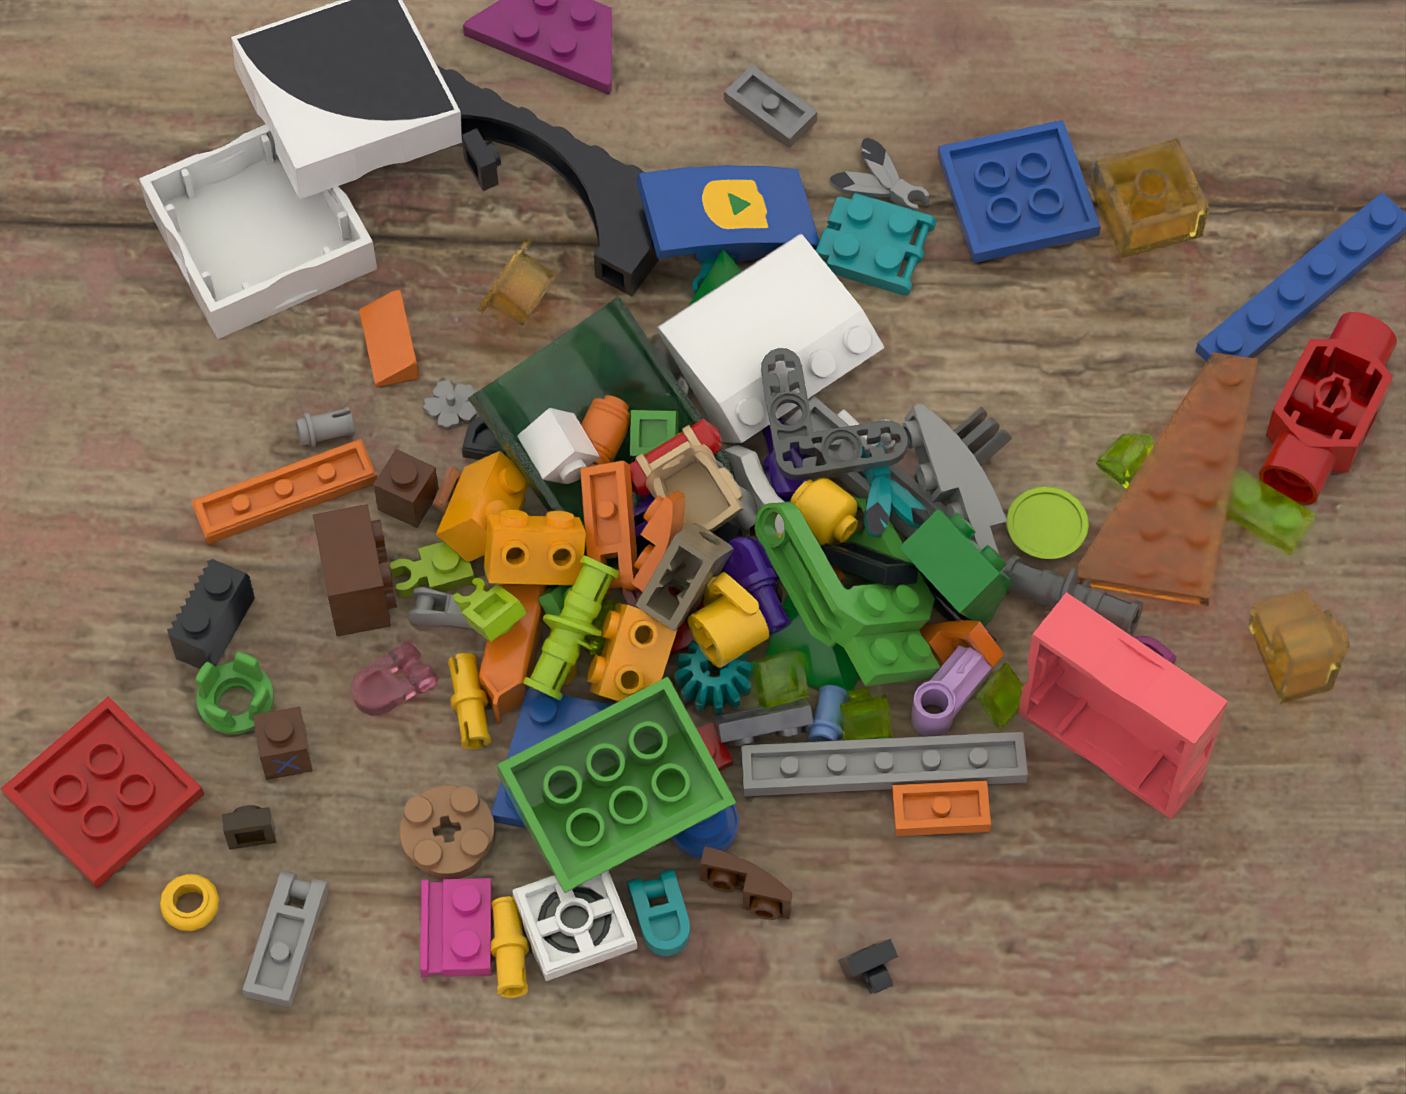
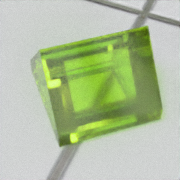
M1122 434L1097 459L1096 464L1102 471L1127 489L1155 460L1154 439L1150 434Z

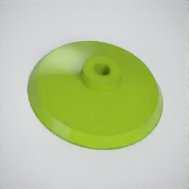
M1050 486L1035 487L1020 494L1012 502L1006 519L1008 533L1016 546L1025 553L1041 559H1058L1073 553L1084 542L1089 528L1087 512L1082 503L1071 493Z

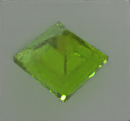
M1004 663L976 695L997 728L1003 729L1019 710L1023 685L1011 666Z

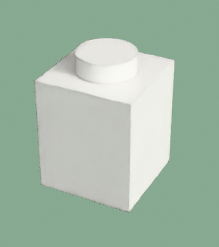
M548 408L517 436L543 480L563 484L576 482L581 479L580 468L590 466L600 457L574 413Z

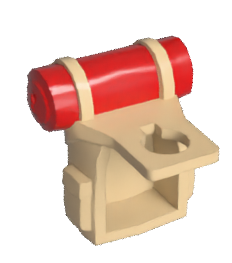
M703 418L692 426L687 425L682 428V432L646 454L638 455L636 460L629 465L632 492L635 495L640 496L642 499L649 494H652L655 499L659 495L665 498V496L679 490L685 495L683 529L697 523L710 532H714L744 510L741 504L744 496L730 471L726 467L719 468L717 466L714 455L722 450L721 435L716 426H713Z

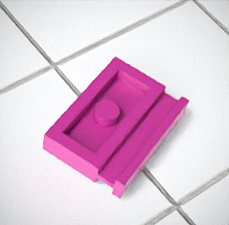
M491 878L443 879V882L421 880V977H429V974H443V977L492 976L490 946L492 941Z

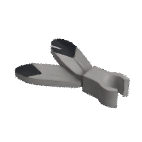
M871 138L864 139L861 144V155L871 174L844 171L830 178L831 185L842 193L850 195L857 193L867 197H890V200L897 205L918 211V204L911 203L913 200H920L925 206L929 205L928 191L923 187L913 186L903 179L899 180V175L888 153L880 143Z

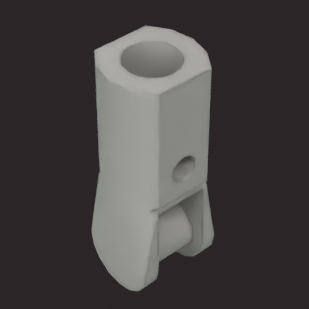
M424 587L414 589L412 597L416 600L415 608L410 610L408 614V619L412 623L422 626H449L474 630L468 625L453 599L454 594ZM433 606L445 607L444 612L433 611Z

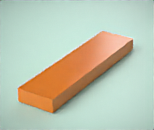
M358 439L193 499L191 504L207 545L373 485L377 479V474L362 439Z

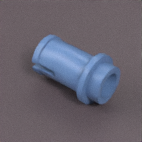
M824 685L819 689V698L813 718L814 724L806 726L810 742L840 741L843 737V729L840 726L849 695L841 687Z

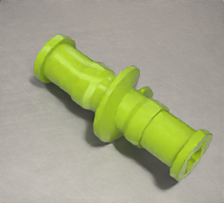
M582 555L580 560L583 566L572 590L568 591L564 599V607L560 615L545 614L543 616V621L552 629V632L541 648L542 654L531 677H525L523 684L560 701L564 695L560 693V690L572 665L575 666L581 646L589 650L593 649V646L585 639L586 635L601 636L603 633L602 630L592 625V622L600 613L601 603L612 579H618L620 575L619 571Z

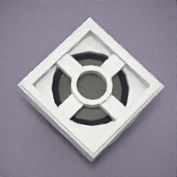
M609 871L567 893L563 892L554 875L512 890L522 918L526 938L531 944L534 959L539 963L545 981L590 967L593 964L637 949V941Z

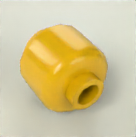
M828 478L805 481L790 500V503L796 505L801 511L820 546L825 545V543H834L837 540L841 543L847 541L858 526V520L855 519L858 507L857 501Z

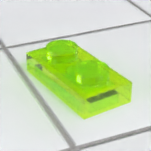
M1240 468L1215 500L1213 507L1215 511L1290 556L1312 527L1317 514Z

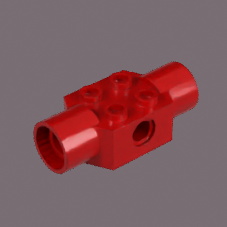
M1348 312L1339 318L1329 339H1310L1273 408L1266 432V437L1272 442L1273 446L1258 475L1262 485L1276 497L1296 505H1311L1317 501L1330 473L1349 472L1384 404L1393 375L1386 369V365L1397 345V338L1390 327L1381 320L1365 313Z

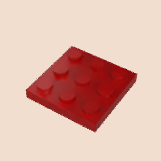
M109 696L1 787L3 795L96 889L204 795L202 787Z

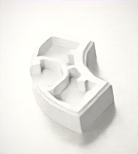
M740 445L724 450L734 480L738 486L747 489L753 495L757 504V513L767 503L784 502L769 484L756 452ZM778 514L775 519L776 533H783L784 521Z

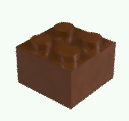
M368 504L313 514L336 636L390 627L391 622L388 610L397 608L381 520L371 521Z

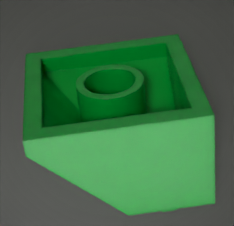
M787 595L782 606L790 618L791 624L782 631L772 635L763 662V669L818 691L824 685L841 687L847 691L849 701L860 676L847 652L838 643L833 647H829L813 637L790 596Z

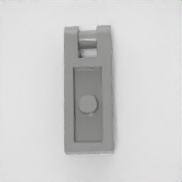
M281 871L243 986L244 997L289 1008L292 1007L321 910L327 901L329 893L328 881L314 878L312 882L297 879V874ZM292 898L304 900L305 904L303 909L288 906Z

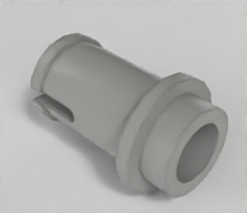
M349 407L313 416L306 412L303 413V418L295 420L301 446L309 444L311 448L316 447V442L355 435Z

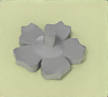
M449 379L439 380L437 387L432 390L433 397L424 399L423 410L429 414L431 419H438L439 428L446 430L456 428L460 425L459 420L470 423L477 416L476 404L473 402L476 397V391L472 388L471 384L464 385L459 383L454 390Z

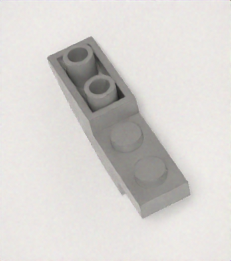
M923 404L913 406L905 416V422H903L902 427L908 436L907 446L909 449L914 448L919 463L916 466V475L920 488L923 492L928 491L931 503L949 499L950 503L947 505V514L952 517L958 512L976 530V533L971 537L981 549L988 544L999 554L993 533H996L1007 520L987 475L960 437L939 416Z

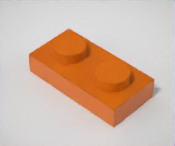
M987 781L892 785L895 836L990 832L991 817Z

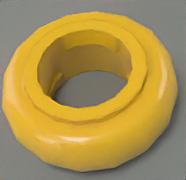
M185 874L176 877L166 885L161 894L160 909L163 918L170 926L180 931H195L204 928L213 921L219 909L220 898L217 888L209 879L197 874ZM191 892L203 896V903L196 911L185 913L176 908V903L184 894Z

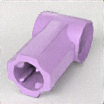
M959 645L931 680L924 682L917 688L913 699L911 723L918 734L924 737L943 736L949 731L953 718L991 674L992 667L987 664L983 655L971 647L966 648ZM936 705L941 707L943 712L930 714L923 707Z

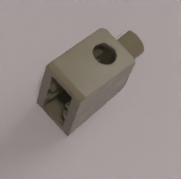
M697 523L683 529L674 536L635 606L671 630H677L704 601L707 584L712 577L719 576L734 548ZM677 587L683 591L677 595V599L671 595L668 588Z

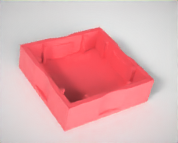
M1066 592L1032 634L1027 661L1029 679L1022 689L1018 714L1072 752L1096 765L1117 783L1172 820L1205 777L1228 701Z

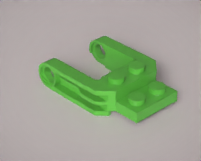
M867 497L854 498L858 505L857 512L861 509L865 513ZM790 502L767 503L759 509L755 518L756 536L765 548L772 566L808 631L813 637L829 647H833L836 643L844 647L865 686L930 679L940 669L928 642L919 631L930 619L935 600L919 571L917 582L914 584L882 585L866 579L868 585L853 586L847 590L842 586L796 505ZM778 514L784 521V532L781 538L775 531V519ZM890 520L886 530L879 537L870 536L865 527L862 532L856 528L855 532L847 540V542H855L912 563L899 549L903 543Z

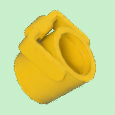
M722 572L718 577L711 578L704 594L703 604L705 607L688 617L689 627L696 643L708 660L718 668L725 666L769 638L768 626L759 609L758 601L725 572Z

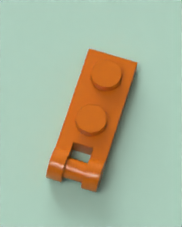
M623 460L580 468L587 557L607 565V559L618 557L619 569L616 570L620 572L619 578L612 579L605 595L610 594L611 589L621 587L625 591L637 590L638 588L631 584L639 570L634 567L637 560L630 465Z

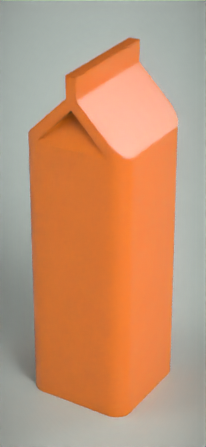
M500 584L503 589L521 602L527 614L518 620L510 631L498 636L492 642L488 640L486 642L479 672L481 690L487 693L488 702L494 709L496 724H501L503 715L523 703L527 688L530 687L523 684L525 677L530 678L533 673L544 624L543 616L546 614L537 597L546 591L550 585Z

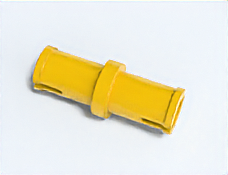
M472 653L456 654L458 664H456L454 657L448 659L454 695L450 698L451 707L458 715L461 747L467 750H477L483 748V745L488 746L491 743L485 714L488 698L487 693L481 690L477 656Z
M500 897L491 902L495 938L490 942L491 955L496 957L497 994H501V997L516 998L528 992L525 955L529 952V941L523 936L522 918L514 897Z

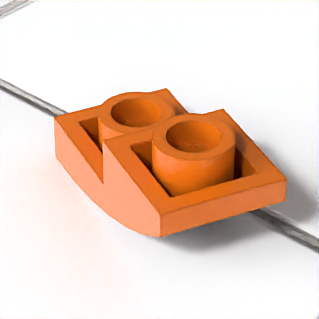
M679 490L665 496V498L659 495L644 514L643 518L648 521V524L640 535L653 543L655 547L649 544L634 564V567L639 571L631 584L642 592L674 536L683 529L685 495Z

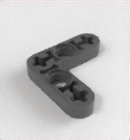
M787 348L771 350L764 356L761 363L762 383L776 465L784 477L790 480H806L891 466L904 458L907 452L908 436L905 429L894 421L883 420L813 432L800 358L794 351ZM784 361L786 368H794L787 375L789 392L780 393L778 375L774 373L769 374V371L775 370L776 362ZM796 388L799 389V393H797V392H790V391H793V390L796 389ZM771 392L780 394H777L776 396L772 397ZM785 403L797 405L802 411L800 421L794 425L780 423L776 418V411L781 405ZM889 433L891 440L900 441V443L894 444L892 453H885L882 446L868 448L869 458H862V442L859 436L867 435V445L880 442L881 434ZM839 439L850 441L855 448L853 457L845 462L834 460L828 452L830 445L834 441ZM822 443L821 457L825 465L817 466V456L803 459L802 467L794 468L792 461L783 460V458L790 456V449L799 448L802 455L814 454V444Z

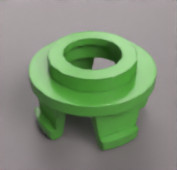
M237 652L234 662L224 663L217 667L206 662L199 670L195 679V685H198L196 694L197 708L203 721L212 729L224 734H243L255 729L253 715L271 712L274 703L273 687L268 676L259 668L260 662L256 658L246 653ZM231 688H244L253 696L248 711L241 715L232 716L228 711L220 708L221 696Z

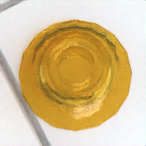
M526 238L480 303L477 311L481 314L491 304L523 326L557 278L556 274L526 254L532 244L529 239Z

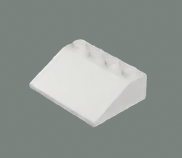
M802 234L797 235L656 327L712 425L716 426L719 430L723 443H743L770 425L762 383L761 363L764 356L771 350L787 348L796 353L802 364L807 398H810L885 348L861 306ZM784 361L776 362L775 370L769 371V374L774 373L778 375L780 393L789 392L787 375L789 371L794 370V368H786ZM796 388V389H794L793 391H790V392H797V393H799V389ZM771 392V395L774 397L780 393ZM793 403L781 405L776 411V418L779 419L797 407V405Z

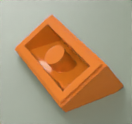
M401 290L392 291L360 308L359 314L375 387L419 379L417 361Z

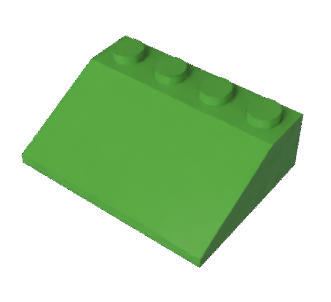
M669 677L497 764V775L564 893L736 804Z

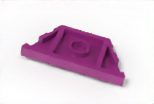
M499 0L466 20L463 25L464 36L609 95L612 91V8L594 0Z

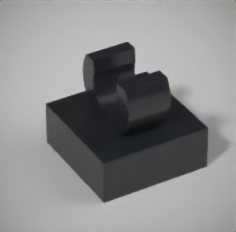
M891 939L879 941L838 960L846 978L862 973L864 983L870 994L878 993L893 986L891 977L883 964L898 957Z

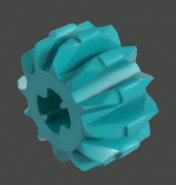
M691 640L688 644L689 654H679L677 667L680 670H677L674 674L675 684L678 687H683L681 689V698L684 703L696 700L695 708L699 713L707 705H713V710L718 715L722 713L724 703L737 709L740 705L739 695L748 696L750 694L752 684L748 679L754 675L753 664L746 662L747 652L725 666L718 668L708 660L698 644ZM710 672H719V677H710Z

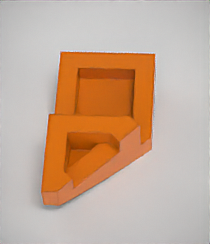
M947 621L924 626L919 630L923 638L928 642L931 652L939 662L940 667H942L959 645L976 650L983 655L985 661L991 667H994L1004 655L980 621Z

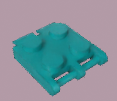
M854 193L852 200L837 197L827 221V228L822 233L816 252L837 276L897 294L908 295L913 286L910 279L916 263H921L925 254L922 249L928 232L934 230L937 220L931 215ZM915 229H920L915 244L910 245ZM903 260L908 261L902 277H898Z

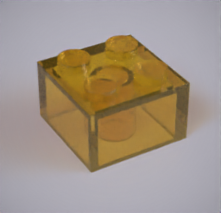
M1178 138L1095 160L1091 190L1121 259L1203 237L1209 207Z

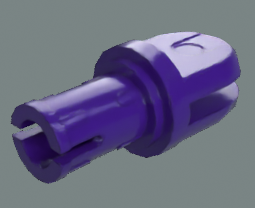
M738 537L730 540L728 544L734 549L723 567L726 574L758 601L759 609L768 626L769 635L787 628L791 621L774 589L779 577L769 560L765 548L759 540L751 537Z

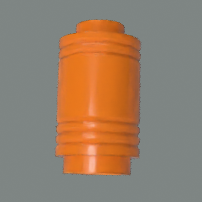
M605 395L604 399H593L581 423L582 428L600 456L590 466L612 463L631 426V413L628 412L629 406L617 397Z

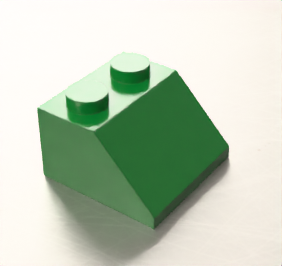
M938 508L899 549L960 614L973 621H980L985 627L992 620L1012 582L1002 571L1007 563L988 544L983 549L971 538L976 533V530L958 512L951 517Z

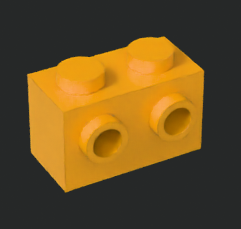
M501 451L464 467L436 536L467 562L484 556L487 515H500V512L504 510L521 511L525 505L526 498L524 496L532 478Z
M504 510L500 512V515H487L484 570L488 582L498 584L574 585L583 566L580 560L585 551L586 532L580 517H574L573 514L564 511H551L546 516H528L526 512L520 510Z
M617 603L615 611L610 610L605 617L601 636L606 638L601 656L595 655L590 664L587 681L592 683L589 692L621 701L662 680L677 630H671L639 608Z

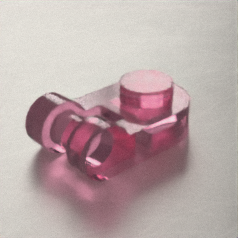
M408 641L361 669L354 676L351 683L352 698L356 707L362 713L371 716L382 715L412 696L429 691L438 682L439 677L430 665L424 666L419 660L421 653L412 642ZM398 670H405L408 676L398 681L393 673Z

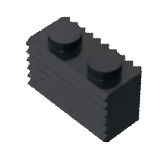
M214 559L207 561L208 567L203 568L204 574L198 576V583H194L195 590L189 591L191 597L185 599L186 605L180 607L182 612L176 614V621L171 622L173 628L167 629L175 658L198 669H201L206 662L216 667L255 599L248 574Z

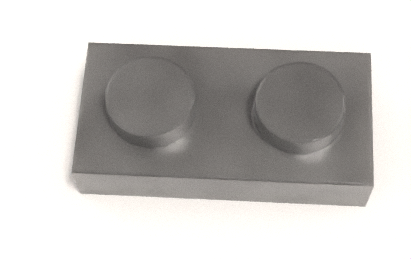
M753 65L724 91V102L788 148L817 122L818 111Z
M804 697L712 716L717 737L721 743L729 741L730 746L752 744L757 741V735L775 732L776 737L796 735L803 731L802 726L814 724L811 706Z

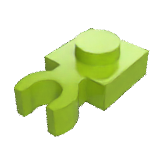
M445 542L418 548L419 561L413 562L409 559H397L389 564L392 577L401 574L410 576L408 581L395 585L399 598L410 597L413 595L414 589L427 584L429 589L446 592L473 584L471 581L475 578L471 563L464 560Z
M474 578L471 581L476 588L471 595L461 596L459 593L453 595V599L468 625L490 642L510 631L514 624L527 614L516 597L498 584L489 590L481 578Z

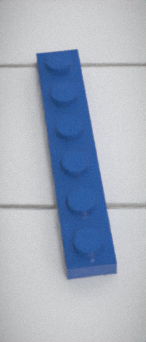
M1379 194L1197 343L1195 352L1228 380L1406 234V213L1385 194Z

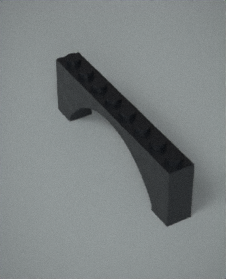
M437 65L461 111V135L477 129L484 141L500 143L528 153L550 166L563 177L578 194L595 228L599 248L594 253L595 277L632 297L660 260L656 254L636 183L638 174L644 171L635 165H625L610 157L599 146H589L574 138L563 127H553L538 119L529 109L524 107L517 108L502 100L493 90L488 88L481 89L466 81L457 71L452 69L446 70Z

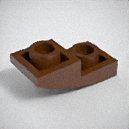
M708 846L704 847L700 862L701 881L708 882L710 887L723 892H733L736 889L743 890V909L750 910V913L758 918L765 920H776L778 917L790 918L792 892L779 880L762 868L739 856Z

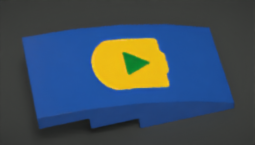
M722 165L677 168L638 174L636 183L658 259L696 254L697 261L717 258L722 249L729 256L734 255L736 262L760 259L799 234L805 237L814 250L818 246L819 237L798 169L771 166Z

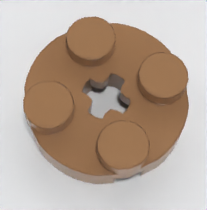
M443 785L430 788L406 802L404 814L400 821L399 835L403 853L413 867L416 868L417 866L421 871L429 873V877L438 880L461 879L471 875L482 866V860L488 855L490 850L492 851L495 843V826L490 808L473 788L469 786ZM450 823L452 826H458L461 829L454 833L453 841L445 842L443 836H434L435 831L439 830L442 824Z

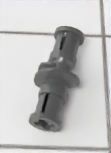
M1013 555L1008 559L1003 572L1012 582L1005 595L1012 592L1033 600L1035 604L1042 607L1054 608L1067 592L1132 636L1141 617L1143 602L1135 600L1130 603L1111 596L1102 589L1091 588L1092 581L1088 579L1083 584H1079L1078 568L1073 567L1067 576L1063 578L1051 570L1047 569L1044 571L1021 562L1020 556Z

